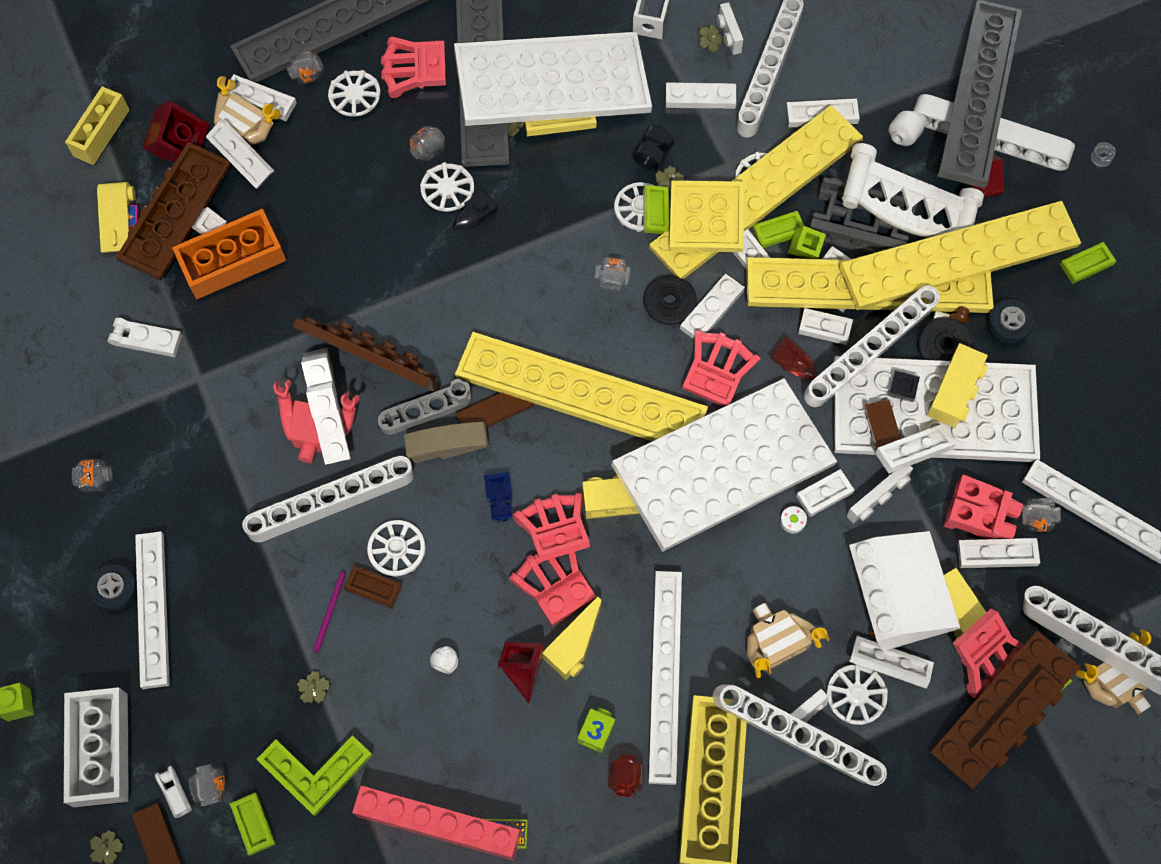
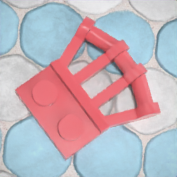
M389 37L387 41L388 47L385 54L381 57V64L383 66L381 78L385 80L391 98H397L403 92L415 87L424 89L425 86L446 85L444 41L411 42L396 37ZM399 49H403V50H406V51L414 52V53L395 54L396 50H399ZM415 63V67L393 68L394 64ZM413 77L398 84L394 80L395 78Z
M695 330L694 361L682 389L726 407L730 405L740 379L761 358L757 354L754 356L739 339H736V341L725 337L726 334L722 332L720 334L702 333L701 330ZM702 343H715L708 362L702 361ZM721 346L731 350L724 369L713 365ZM738 353L747 363L736 374H732L729 371Z
M576 493V495L552 494L551 498L545 500L536 499L533 504L521 512L516 511L512 514L517 525L522 526L531 535L540 562L590 547L589 539L581 520L584 504L583 493ZM562 505L574 506L572 518L566 519ZM554 507L559 522L549 524L544 510ZM536 513L542 524V527L536 528L528 520V518Z
M575 552L568 554L572 573L566 576L555 558L547 560L560 581L553 585L549 583L538 566L542 562H540L537 554L534 556L530 554L525 557L526 561L516 574L512 573L509 577V580L536 600L552 627L596 599V595L578 569ZM531 570L545 589L542 592L537 591L524 581Z
M993 609L986 612L952 643L961 657V662L967 667L969 680L967 691L972 698L979 697L1024 646V644L1011 636L999 613ZM1005 642L1014 647L1009 656H1007L1002 647ZM993 653L1000 662V667L995 670L989 660ZM980 665L986 673V679L980 680Z

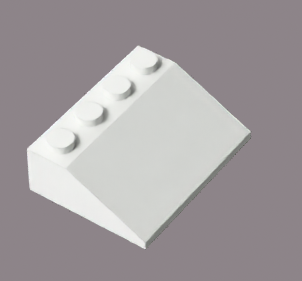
M930 531L874 537L849 545L876 640L882 651L961 629Z

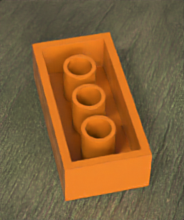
M263 209L172 247L196 300L286 261Z

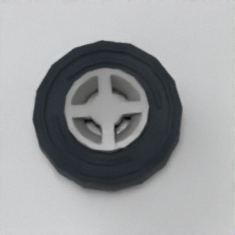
M1011 299L1001 301L994 306L988 317L990 332L996 339L1004 343H1019L1027 338L1033 329L1034 318L1032 312L1020 301Z
M118 564L100 568L93 574L89 582L91 600L99 608L106 611H119L126 608L133 602L137 594L135 576L128 568Z

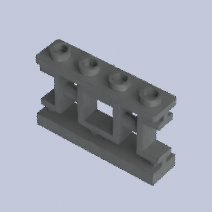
M825 177L823 179L818 199L830 201L826 215L814 212L810 228L826 234L824 242L870 254L908 243L909 236L897 233L898 228L878 217H875L873 227L850 221L853 209L834 205L836 197H843L846 182H842L837 178ZM868 190V195L871 198L877 197L879 201L885 202L883 190ZM894 195L890 199V204L893 207L899 206L901 210H907L903 196ZM917 204L912 207L913 214H915ZM857 205V209L868 211L861 205ZM831 214L845 217L844 224L839 225L829 222ZM878 227L892 229L891 236L878 235Z

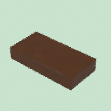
M890 400L865 404L864 411L876 451L878 447L900 440L901 437Z
M354 565L343 589L346 592L392 609L401 591L402 583Z

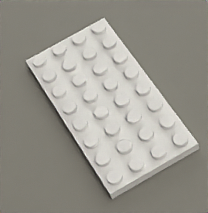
M637 32L454 44L465 126L651 113L652 104Z
M835 356L834 362L841 356ZM849 358V362L852 365L859 366V362L855 358ZM877 358L834 395V453L876 455L864 406L865 404L890 400L901 439L935 426L943 425L954 441L955 446L952 450L932 458L1020 462L1040 460L1036 366L984 363L988 365L983 379H977L975 385L979 386V390L974 400H968L966 406L970 408L966 420L964 422L959 421L956 428H953L927 416L950 361ZM895 370L920 377L914 402L889 396ZM834 373V381L839 382L841 381L840 376Z
M782 379L613 460L611 465L663 552L834 466L837 460L786 380Z

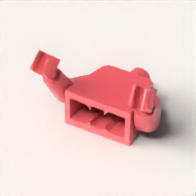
M277 379L273 389L278 394L284 433L294 447L301 448L298 460L312 463L315 452L322 453L309 403L296 400L293 403L291 395L288 393L291 381L287 379L285 381L286 388H282ZM349 391L341 397L343 408L342 411L340 409L345 436L348 435L353 426L356 410L354 406L360 401L359 395L353 398V402L350 401L348 397Z

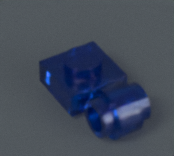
M509 472L484 475L487 503L495 502V505L490 506L492 521L497 520L498 523L506 522L509 518H512L511 503L505 504V500L512 499Z

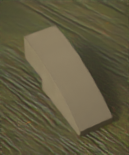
M484 422L446 425L404 435L407 458L414 463H420L437 457L444 460L489 447Z

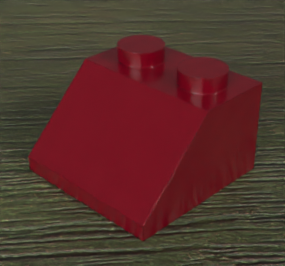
M168 101L155 109L142 148L163 160L176 162L188 142L202 148L209 123L177 104Z

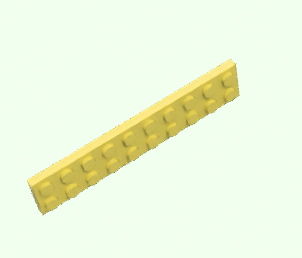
M832 105L731 181L744 182V231L751 228L853 149L855 144L862 142L863 136ZM670 229L669 232L663 233L649 244L652 252L673 275L685 279L718 253L670 251Z
M1059 201L842 262L839 267L857 310L915 294L924 286L936 288L1078 247L1081 241L1063 202Z
M748 257L746 261L747 305L758 307L857 309L839 267L842 262L848 260ZM991 272L935 288L939 292L940 298L932 311L956 312L959 306L968 308L970 312L990 313L994 308ZM912 295L863 309L896 310ZM921 297L922 302L930 304L927 298Z
M472 332L455 373L457 379L652 442L705 417L708 406L475 332Z

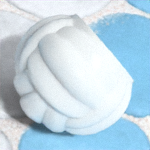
M448 646L436 649L430 657L431 667L445 674L452 673L458 666L457 653Z

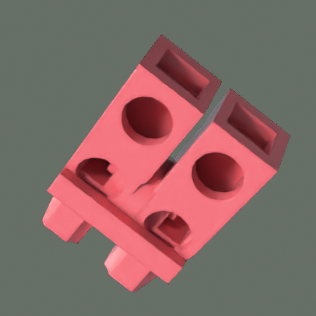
M962 475L956 483L943 526L950 529L958 528L978 537L986 538V540L997 538L1012 539L1015 535L1016 525L1004 522L1006 515L1017 519L1021 514L1023 504L1011 499V492L1002 491L999 488Z

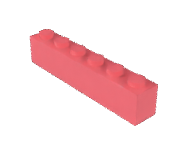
M364 786L360 787L352 812L358 818L515 861L522 834L516 828Z

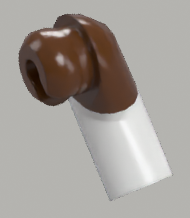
M959 306L956 309V313L951 315L935 311L932 320L948 317L964 324L969 320L970 310Z

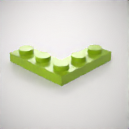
M352 735L314 776L276 739L257 760L302 805L316 816L373 755Z

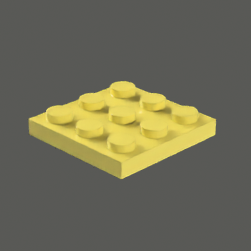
M671 182L670 251L743 252L744 182Z

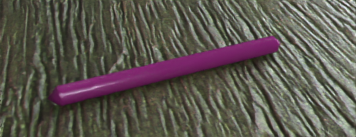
M344 571L339 573L313 648L315 653L320 651L346 576Z

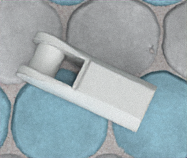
M169 766L168 770L162 774L156 773V780L174 818H179L189 813L192 808L173 767ZM173 780L175 785L167 789L165 784Z

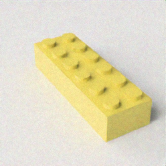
M694 695L692 700L679 864H737L747 722L717 707L713 697ZM723 698L725 704L727 705L730 704L733 700Z

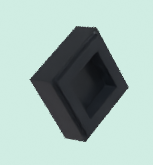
M895 370L889 396L914 402L920 377Z

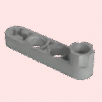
M455 379L451 382L450 387L384 410L378 416V425L383 433L392 435L469 406L472 400L470 386L467 382ZM461 392L462 396H457L456 393ZM449 395V399L451 400L452 405L448 406L447 398L445 396ZM438 399L443 401L444 405L440 410H433L430 408V403ZM411 408L420 410V415L415 419H410L406 416L407 411ZM401 412L403 420L405 421L403 423H401V420L398 415ZM387 418H391L393 426L389 427L388 424H385Z

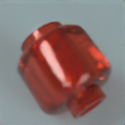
M623 754L619 756V759L613 760L609 764L607 782L608 787L613 790V794L619 797H634L635 793L641 791L643 788L644 766L636 761V757L633 755Z

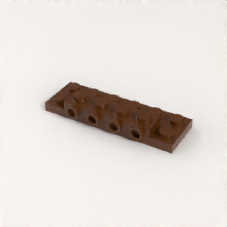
M188 142L174 165L166 170L162 184L154 189L149 205H145L142 208L137 224H133L130 227L128 238L116 255L117 261L161 281L176 257L172 247L186 241L193 230L194 223L203 209L207 207L231 168V162Z
M306 317L305 321L296 318L294 322V328L436 392L441 387V383L435 381L437 376L422 369L424 365L417 362L418 356L405 351L404 355L395 352L396 346L383 341L382 345L373 342L374 336L361 331L360 335L353 333L354 327L340 321L339 325L330 322L329 326H326L309 317Z
M1037 630L930 753L973 790L994 766L1000 769L1010 758L1007 754L1008 750L1013 745L1018 748L1028 737L1024 732L1032 724L1036 728L1046 717L1043 710L1049 704L1054 707L1062 699L1064 694L1060 691L1078 671L1080 666Z

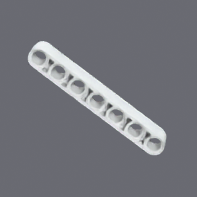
M784 0L739 111L737 132L743 137H752L759 128L800 23L803 10L802 0Z
M928 94L920 95L913 111L921 116L924 127L947 134L953 102ZM1001 118L994 150L1060 171L1066 170L1069 167L1075 145L1070 140Z
M932 286L920 288L817 376L804 393L806 403L812 407L822 406L919 323L939 302L940 296L937 289ZM921 297L927 298L930 304L922 302ZM903 312L911 314L912 319L905 318ZM885 327L893 329L895 335L888 334ZM871 342L875 344L877 350H871L867 346V343ZM849 358H855L859 362V366L852 365L849 362ZM830 374H838L841 381H834ZM812 389H819L823 393V397H816Z
M397 456L263 508L245 517L243 529L252 541L263 542L411 483L414 478L411 462L404 456ZM401 467L407 468L404 474L398 475L395 473ZM375 477H383L381 483H371ZM359 486V490L356 493H348L350 487ZM327 496H335L331 503H324V499ZM311 505L309 511L305 513L299 512L302 506ZM279 515H287L284 521L275 522ZM255 524H262V528L259 531L251 532Z
M1032 586L1026 590L1023 612L1027 617L1161 695V676L1154 675L1151 672L1158 671L1161 673V655L1043 587ZM1031 601H1038L1041 604H1033ZM1060 614L1065 618H1057L1054 615ZM1084 628L1089 632H1081L1078 629ZM1103 642H1108V643L1112 644L1113 646L1107 647V646L1103 645L1102 643H1103ZM1131 656L1136 658L1138 661H1131L1126 657Z
M724 684L716 687L714 690L713 701L715 705L733 716L859 782L877 786L885 781L887 771L885 766L878 760L737 686ZM727 690H730L733 694V700L727 705L723 700V696ZM751 703H754L757 708L756 714L753 717H750L747 712L748 706ZM777 715L780 718V726L774 730L771 721ZM799 728H802L804 736L798 742L795 738V733ZM825 740L827 750L824 754H821L819 745ZM846 753H849L851 760L849 765L845 767L843 757ZM872 765L874 774L868 779L866 771Z

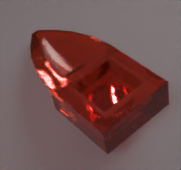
M788 337L784 338L770 355V358L787 373L791 372L804 379H815L817 377L812 360Z

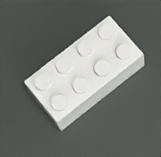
M120 688L64 693V803L72 807L128 802V694Z

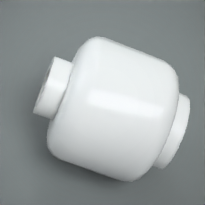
M914 111L900 112L889 126V134L892 140L902 146H910L915 143L924 130L921 116Z

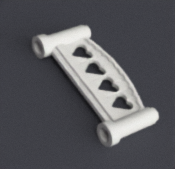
M858 143L853 146L851 153L853 161L842 197L845 207L854 209L859 204L884 222L908 233L926 238L974 225L977 210L982 206L984 194L980 190L963 188L959 196L874 162L877 150L871 145ZM878 182L881 183L885 202L879 201L877 197L871 198L868 195V190ZM899 191H902L907 206L906 211L901 210L899 206L893 207L890 204V199ZM921 200L924 201L928 213L927 220L923 219L921 215L915 216L912 213V207ZM943 208L946 211L950 224L949 228H945L942 224L937 225L933 221L934 215Z

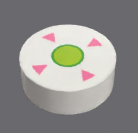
M795 506L786 508L780 518L782 528L792 534L801 532L807 522L806 513L801 508Z

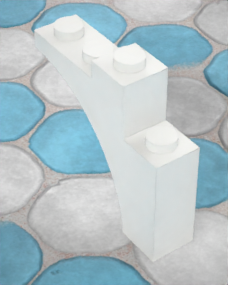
M324 348L306 352L303 354L301 361L307 384L306 395L316 426L325 465L350 459V452L341 418L329 349Z

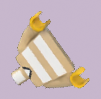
M220 76L217 80V86L222 91L218 93L214 124L216 125L220 120L225 119L249 145L264 141L273 125L272 120L280 117V111L277 109L272 111L274 108L272 104H265L263 109L260 110L233 92L231 95L228 94L229 91L235 88V82L229 79L228 85L225 86L226 77Z
M764 603L753 610L759 623L752 626L751 634L747 637V657L755 668L756 677L760 678L761 670L768 671L770 675L772 668L808 650L812 644L811 640H813L816 648H821L819 640L826 639L830 641L826 629L816 628L808 621L793 613L788 614L785 610L773 615L767 604Z
M1140 629V639L1133 632L1129 635V638L1147 648V645L1151 642L1150 633L1143 629ZM1131 656L1126 657L1127 659H1129V660H1131V661H1138V660H1137L1136 658H1134V657H1131ZM1105 662L1098 667L1085 663L1087 671L1078 670L1076 672L1079 678L1084 679V684L1091 698L1117 709L1128 701L1137 715L1151 707L1141 693L1147 687Z

